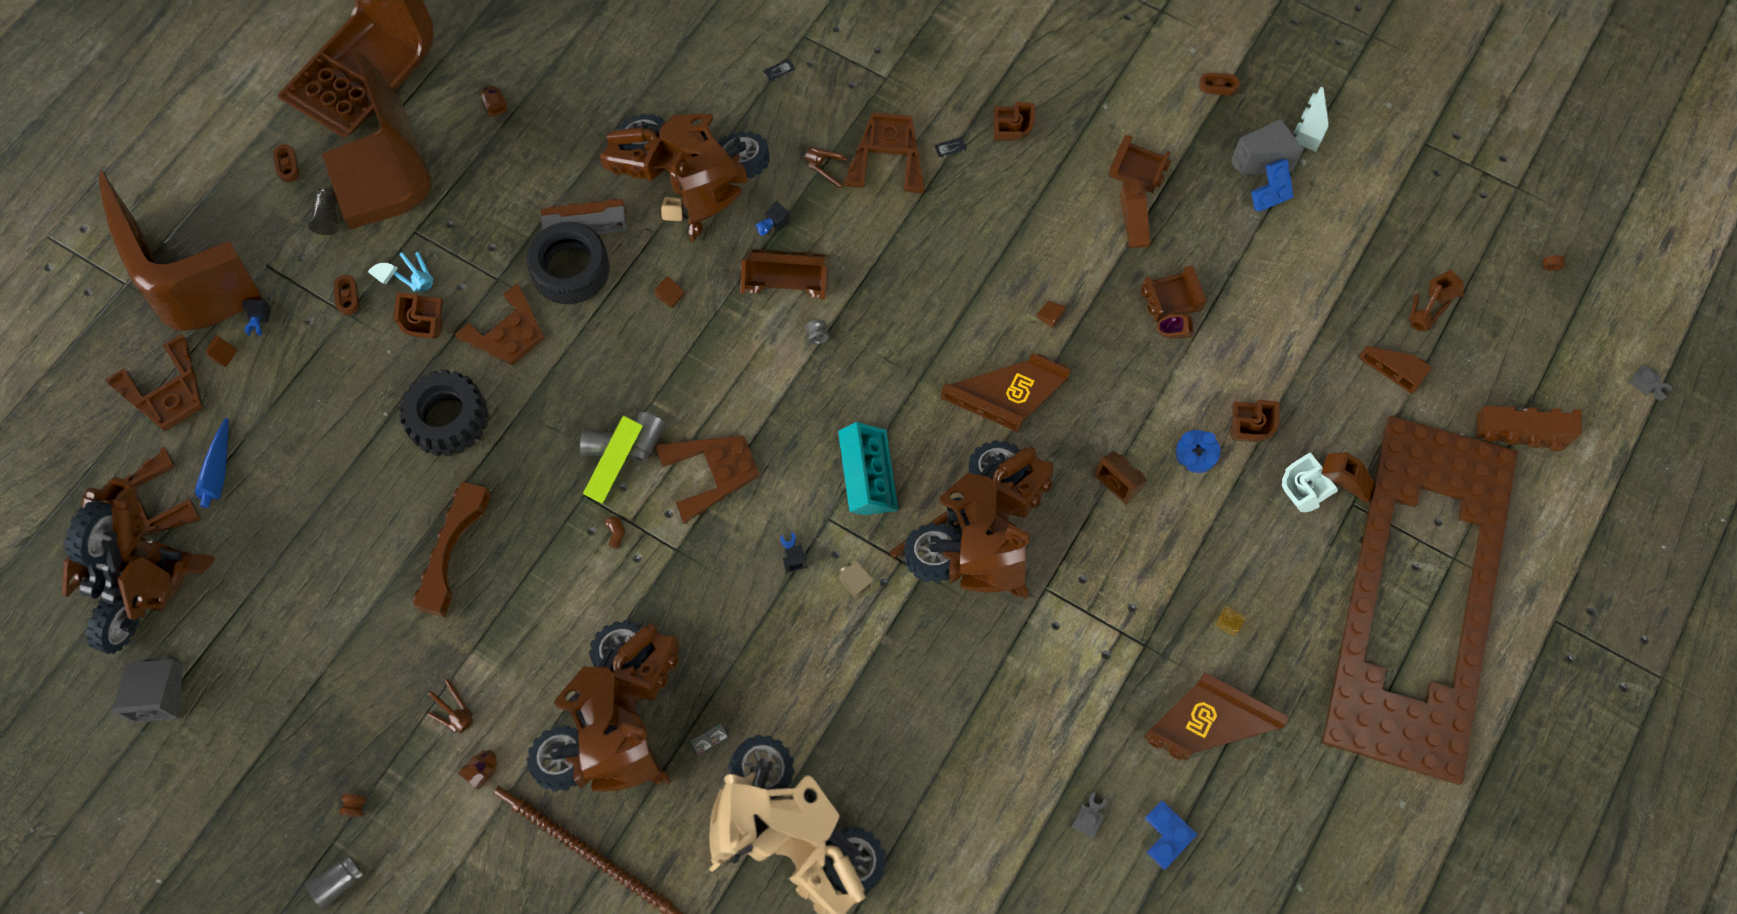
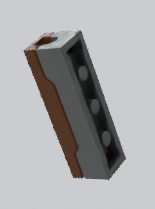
M610 199L602 202L591 201L585 204H569L560 207L550 206L541 209L542 230L561 222H576L590 227L597 234L628 231L623 199Z

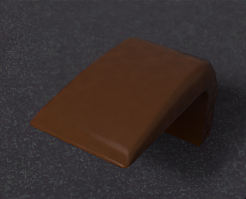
M354 0V9L347 22L279 92L278 98L343 138L353 133L375 113L353 49L365 55L394 91H396L422 63L433 43V22L423 0Z
M356 49L353 50L381 128L371 135L322 153L338 204L349 229L406 213L422 203L432 188L430 173L413 126L401 101L377 68L365 55Z
M102 169L100 170L99 187L109 231L119 256L132 282L163 324L182 331L206 328L243 311V300H263L230 241L174 263L157 264L136 220Z

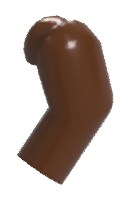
M612 516L608 517L605 521L606 527L612 532L608 546L618 549L625 535V528L618 517Z

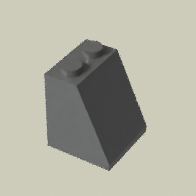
M1282 119L1241 137L1231 161L1233 167L1238 169L1241 175L1267 174V164L1285 158L1288 160L1291 173L1296 167L1303 148Z
M160 657L156 661L137 659L134 663H127L112 707V713L131 723L179 719L183 664L176 661L174 657Z

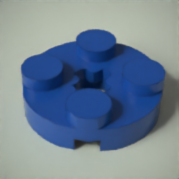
M1192 430L1184 433L1176 446L1178 462L1193 473L1209 471L1215 466L1221 453L1220 445L1215 435L1202 430ZM1196 447L1203 450L1201 456H1197V452H1193Z

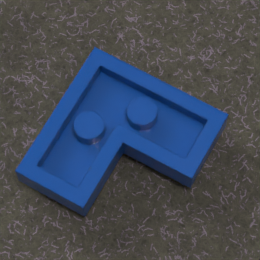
M1282 158L1266 165L1269 184L1251 191L1254 210L1259 212L1294 197L1287 159Z
M1162 800L1144 818L1162 835L1146 853L1165 870L1197 834Z

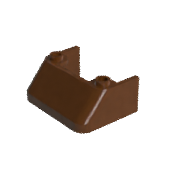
M750 249L746 252L741 262L740 293L745 294L747 289L750 293H760L765 287L806 290L810 297L825 300L830 255Z

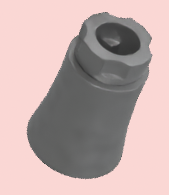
M639 412L637 422L642 424L643 427L628 456L637 461L646 462L667 423L654 415Z
M583 427L580 456H602L614 433Z
M349 856L343 862H338L318 877L304 883L318 906L325 911L337 897L355 884V880L362 877L363 873Z

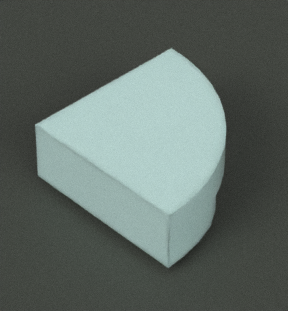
M379 263L368 272L381 283L387 285L398 267L389 263Z

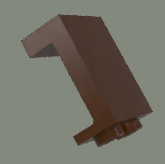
M1125 134L1108 176L1125 183L1143 181L1145 190L1154 193L1156 186L1160 187L1163 182V170L1167 171L1170 166L1171 160L1168 159L1170 151H1166L1163 156L1131 144L1133 137Z
M1193 265L1185 267L1181 274L1152 281L1150 277H1145L1141 286L1142 296L1146 297L1149 314L1153 315L1155 322L1168 315L1191 314L1203 311L1207 302Z

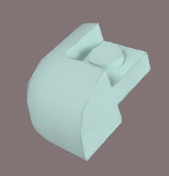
M1308 453L1286 468L1282 479V487L1285 493L1300 512H1310L1319 508L1321 501L1337 492V487L1334 483L1321 474L1323 467L1311 453Z

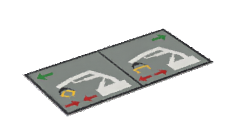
M720 722L689 742L697 756L730 737Z

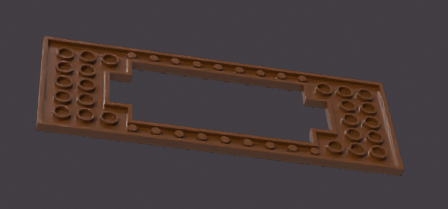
M1389 416L1387 418L1374 481L1375 486L1370 500L1321 744L1457 785L1463 784L1518 451L1397 417ZM1420 489L1461 500L1458 520L1480 526L1452 688L1434 682L1429 683L1425 702L1382 690L1386 668L1364 662L1394 505L1397 502L1416 507L1418 505Z

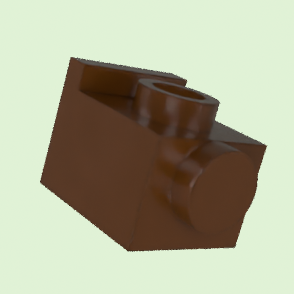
M1453 270L1429 281L1428 295L1430 298H1432L1438 285H1442V289L1436 299L1440 304L1457 296L1459 298L1463 296L1464 282Z

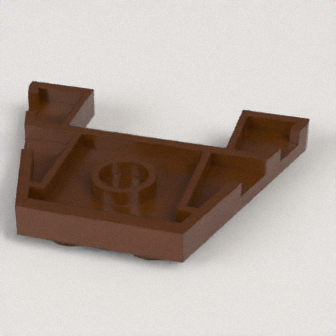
M518 283L503 294L504 299L516 309L484 336L468 323L454 334L456 339L470 344L473 348L481 349L490 356L511 366L543 341L542 332Z

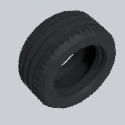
M561 222L543 229L534 237L526 254V264L535 287L545 298L556 303L577 304L592 298L604 287L603 285L606 284L610 272L609 259L602 239L593 229L581 223ZM579 249L590 256L588 265L578 275L569 278H559L547 271L551 258L560 251Z

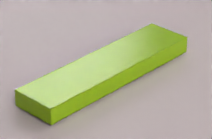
M623 415L583 492L584 495L603 504L643 427L642 424Z

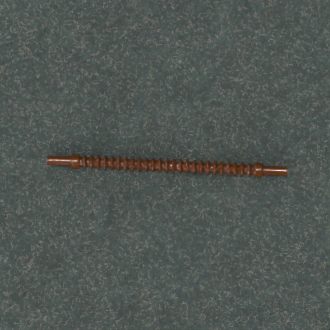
M500 786L495 789L494 794L511 805L513 811L516 813L521 812L522 817L526 815V820L531 819L532 824L537 823L538 828L543 827V831H548V835L553 834L554 839L559 838V843L565 842L564 846H570L571 851L575 849V854L581 853V858L586 857L587 862L592 861L593 866L598 865L597 869L600 870L602 868L603 873L608 872L609 877L614 876V881L620 880V885L625 884L626 889L630 887L632 893L637 892L636 896L639 897L641 895L642 900L647 899L648 904L653 903V908L658 907L660 913L684 914L673 906L671 900L667 898L664 900L663 895H657V891L652 892V887L647 888L646 883L642 885L641 880L638 879L636 881L634 875L630 877V872L625 873L624 868L619 869L618 864L613 865V860L607 861V856L603 858L601 852L597 854L596 849L591 850V845L586 846V842H580L579 837L575 839V834L570 835L569 830L564 831L563 826L558 827L557 822L552 823L553 819L548 820L547 815L542 816V811L536 812L537 808H531V804H526V800L523 798H516Z

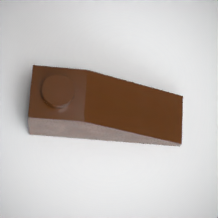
M1144 182L1123 183L1119 196L1129 248L1149 247L1148 208Z
M1366 346L1358 357L1411 394L1432 369L1426 361L1415 355Z

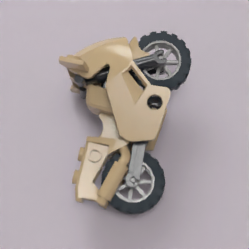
M756 735L753 738H747L736 748L731 756V761L728 765L730 773L724 778L726 784L724 789L719 791L713 807L710 823V851L713 865L709 870L713 872L719 865L729 859L732 863L736 864L745 853L757 861L767 859L774 852L777 855H785L790 857L796 865V870L790 877V880L797 885L796 891L804 899L809 898L815 904L813 908L818 914H846L853 904L865 899L864 892L879 883V879L883 877V869L886 867L884 856L886 854L885 850L880 846L882 843L879 839L873 837L874 834L872 832L864 831V828L848 827L837 831L835 825L840 815L811 776H805L796 788L787 789L792 782L795 768H793L794 759L789 754L790 750L787 746L784 747L782 745V741L779 739L774 740L769 735L765 737ZM758 751L767 753L766 758H760ZM753 753L757 764L747 761V757ZM771 756L777 765H773V761L768 762ZM745 765L751 767L750 774L748 775L745 772ZM778 769L776 779L769 773L770 770ZM767 778L772 782L769 785H766ZM779 795H784L780 800H773ZM862 848L864 849L868 857H861L860 854L862 853ZM869 861L868 870L866 871L861 865ZM855 867L864 875L863 877H858Z

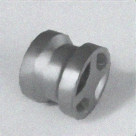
M813 320L805 325L806 332L809 333L808 340L810 344H821L829 339V333L825 331L826 323L824 320Z

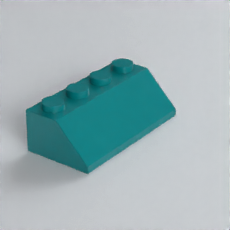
M859 422L839 430L849 512L872 515L898 511L887 430Z

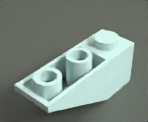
M1320 87L1317 94H1312L1308 103L1311 107L1310 109L1306 108L1301 117L1304 122L1303 124L1298 123L1294 134L1297 135L1296 140L1298 143L1315 152L1329 126L1323 87Z

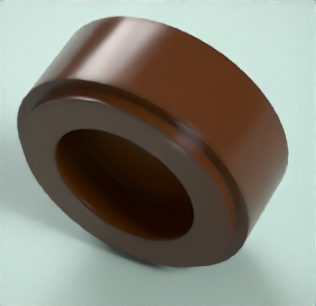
M1555 255L1543 259V268L1547 271H1557L1565 267V257Z

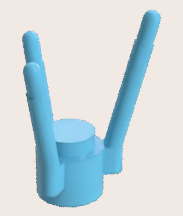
M403 252L400 253V256L413 272L411 276L412 282L397 271L393 275L410 286L414 292L429 290L433 285L434 279L429 274L420 253L416 252V256L423 272L417 271Z

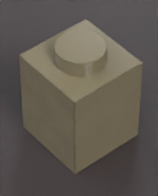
M857 560L853 564H846L840 570L839 581L856 601L874 587V580Z

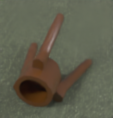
M810 146L805 155V161L810 162L808 167L815 169L839 188H842L841 183L817 165H822L825 157L847 161V158L843 154Z
M1438 285L1426 309H1421L1419 312H1416L1419 294H1415L1411 315L1408 319L1411 322L1410 325L1415 330H1430L1432 324L1451 304V300L1447 301L1431 318L1430 310L1442 289V285Z
M446 679L445 683L462 710L456 709L453 711L434 692L429 691L428 694L450 714L448 718L450 722L432 712H428L427 715L447 726L454 733L457 731L463 733L473 723L474 719L471 718L473 713L466 707L450 680Z

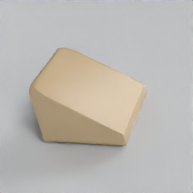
M664 198L661 206L663 220L682 221L684 212L682 198Z

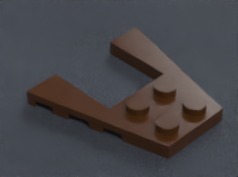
M872 113L861 143L857 148L855 158L850 165L848 175L844 180V186L864 188L868 152L907 155L904 192L924 193L912 116Z
M182 334L163 345L181 375L148 395L142 396L131 376L124 368L105 379L113 389L164 432L203 409L187 341Z
M744 435L655 445L663 467L704 453L717 486L715 489L676 502L683 524H687L690 519L707 511L708 507L726 498L725 496L734 490H739L759 477V472Z
M162 447L152 459L148 458L141 464L142 467L132 475H127L124 480L130 481L134 488L176 466L168 450ZM137 495L138 506L141 509L140 516L144 518L145 526L142 536L201 520L194 503L190 499L149 520Z

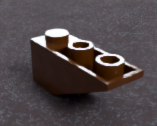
M1348 452L1327 454L1321 474L1364 502L1369 503L1375 482L1363 462Z

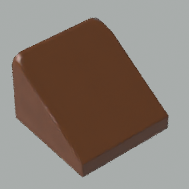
M668 276L654 290L656 298L671 308L685 294Z
M1048 301L1037 313L1036 317L1053 328L1065 314L1066 307Z
M216 335L206 349L205 354L214 363L226 367L237 350Z

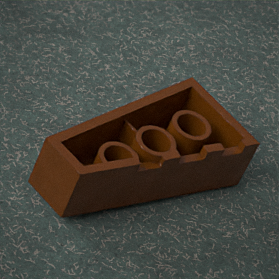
M1484 406L1477 414V438H1483L1489 442L1503 441L1510 445L1524 444L1531 448L1545 447L1550 448L1552 451H1561L1582 434L1581 410L1573 409L1572 413H1561V409L1552 408L1551 412H1538L1537 408H1526L1516 411L1515 407Z

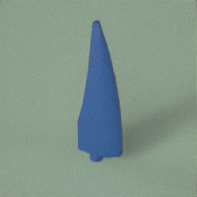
M228 418L223 420L209 447L196 484L195 494L198 499H201L200 507L209 508L211 499L220 500L226 470Z

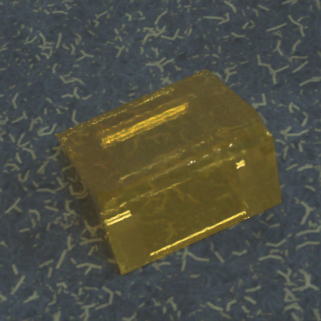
M1226 606L1214 625L1234 637L1246 618Z

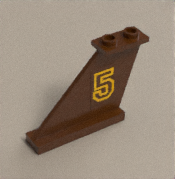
M1032 353L1030 360L957 383H945L942 388L941 399L1019 433L1022 423L1064 382L1068 381L1071 369H1068L1062 363L1048 360L1044 355Z
M1204 672L1197 684L1149 729L1144 738L1149 740L1148 743L1158 749L1162 747L1169 751L1173 758L1187 760L1193 753L1273 730H1280L1286 725L1289 717Z

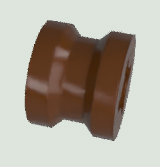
M342 794L343 806L339 809V814L349 817H363L364 811L362 806L366 803L367 797Z

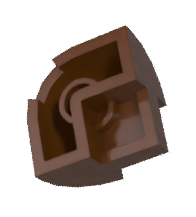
M1015 102L1014 107L994 106L993 140L1016 141L1022 140L1029 135L1035 121V103Z
M397 292L394 320L399 329L406 335L437 339L443 326V321H441L443 299Z
M1257 400L1256 403L1233 402L1232 425L1230 427L1232 440L1261 442L1273 436L1277 431L1279 425V402Z

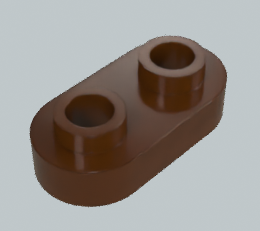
M1205 73L1199 82L1201 91L1207 94L1233 95L1237 92L1240 81L1236 76L1221 73Z
M288 144L277 146L273 151L276 173L283 182H292L299 176L296 153Z
M350 275L339 276L334 282L335 305L341 314L352 315L359 308L357 283Z

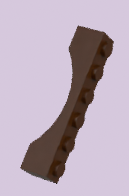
M462 481L459 488H456L452 507L446 512L445 525L438 533V543L436 548L432 549L430 553L429 566L423 571L421 577L422 584L413 597V605L419 611L445 618L452 600L448 582V563L451 552L462 533L474 521L484 516L491 498L487 488Z

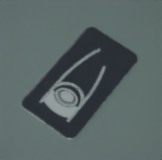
M786 59L765 69L763 72L769 81L772 82L794 71L795 68L790 60Z
M961 137L934 145L940 158L967 149Z

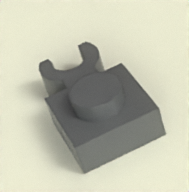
M1645 365L1640 366L1629 381L1630 384L1646 395L1649 392H1653L1654 397L1660 401L1667 397L1661 390L1666 393L1672 390L1669 384L1659 382L1661 376Z
M1095 792L1088 798L1089 807L1081 806L1072 825V828L1091 838H1094L1104 817L1098 811L1107 804L1106 798L1102 800L1101 804H1096L1094 802Z

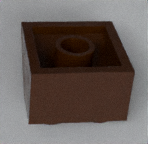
M1115 451L1100 460L1094 474L1125 505L1144 488L1147 482L1140 470L1134 469L1126 457L1121 454L1119 455Z

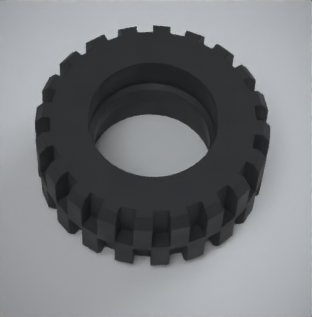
M441 370V373H437V371L429 372V376H420L417 383L412 382L408 386L409 392H404L402 396L404 402H401L399 405L401 412L399 415L400 422L413 443L420 447L422 451L426 453L431 451L435 456H441V453H444L445 456H452L453 452L456 451L460 454L464 452L465 447L469 446L471 448L475 445L474 440L476 438L480 439L483 432L481 430L486 429L488 424L486 420L489 417L488 409L486 408L487 404L477 385L468 376H463L457 371H453L451 374L449 370ZM445 400H457L463 403L460 415L452 423L441 427H433L426 424L429 411L437 403Z

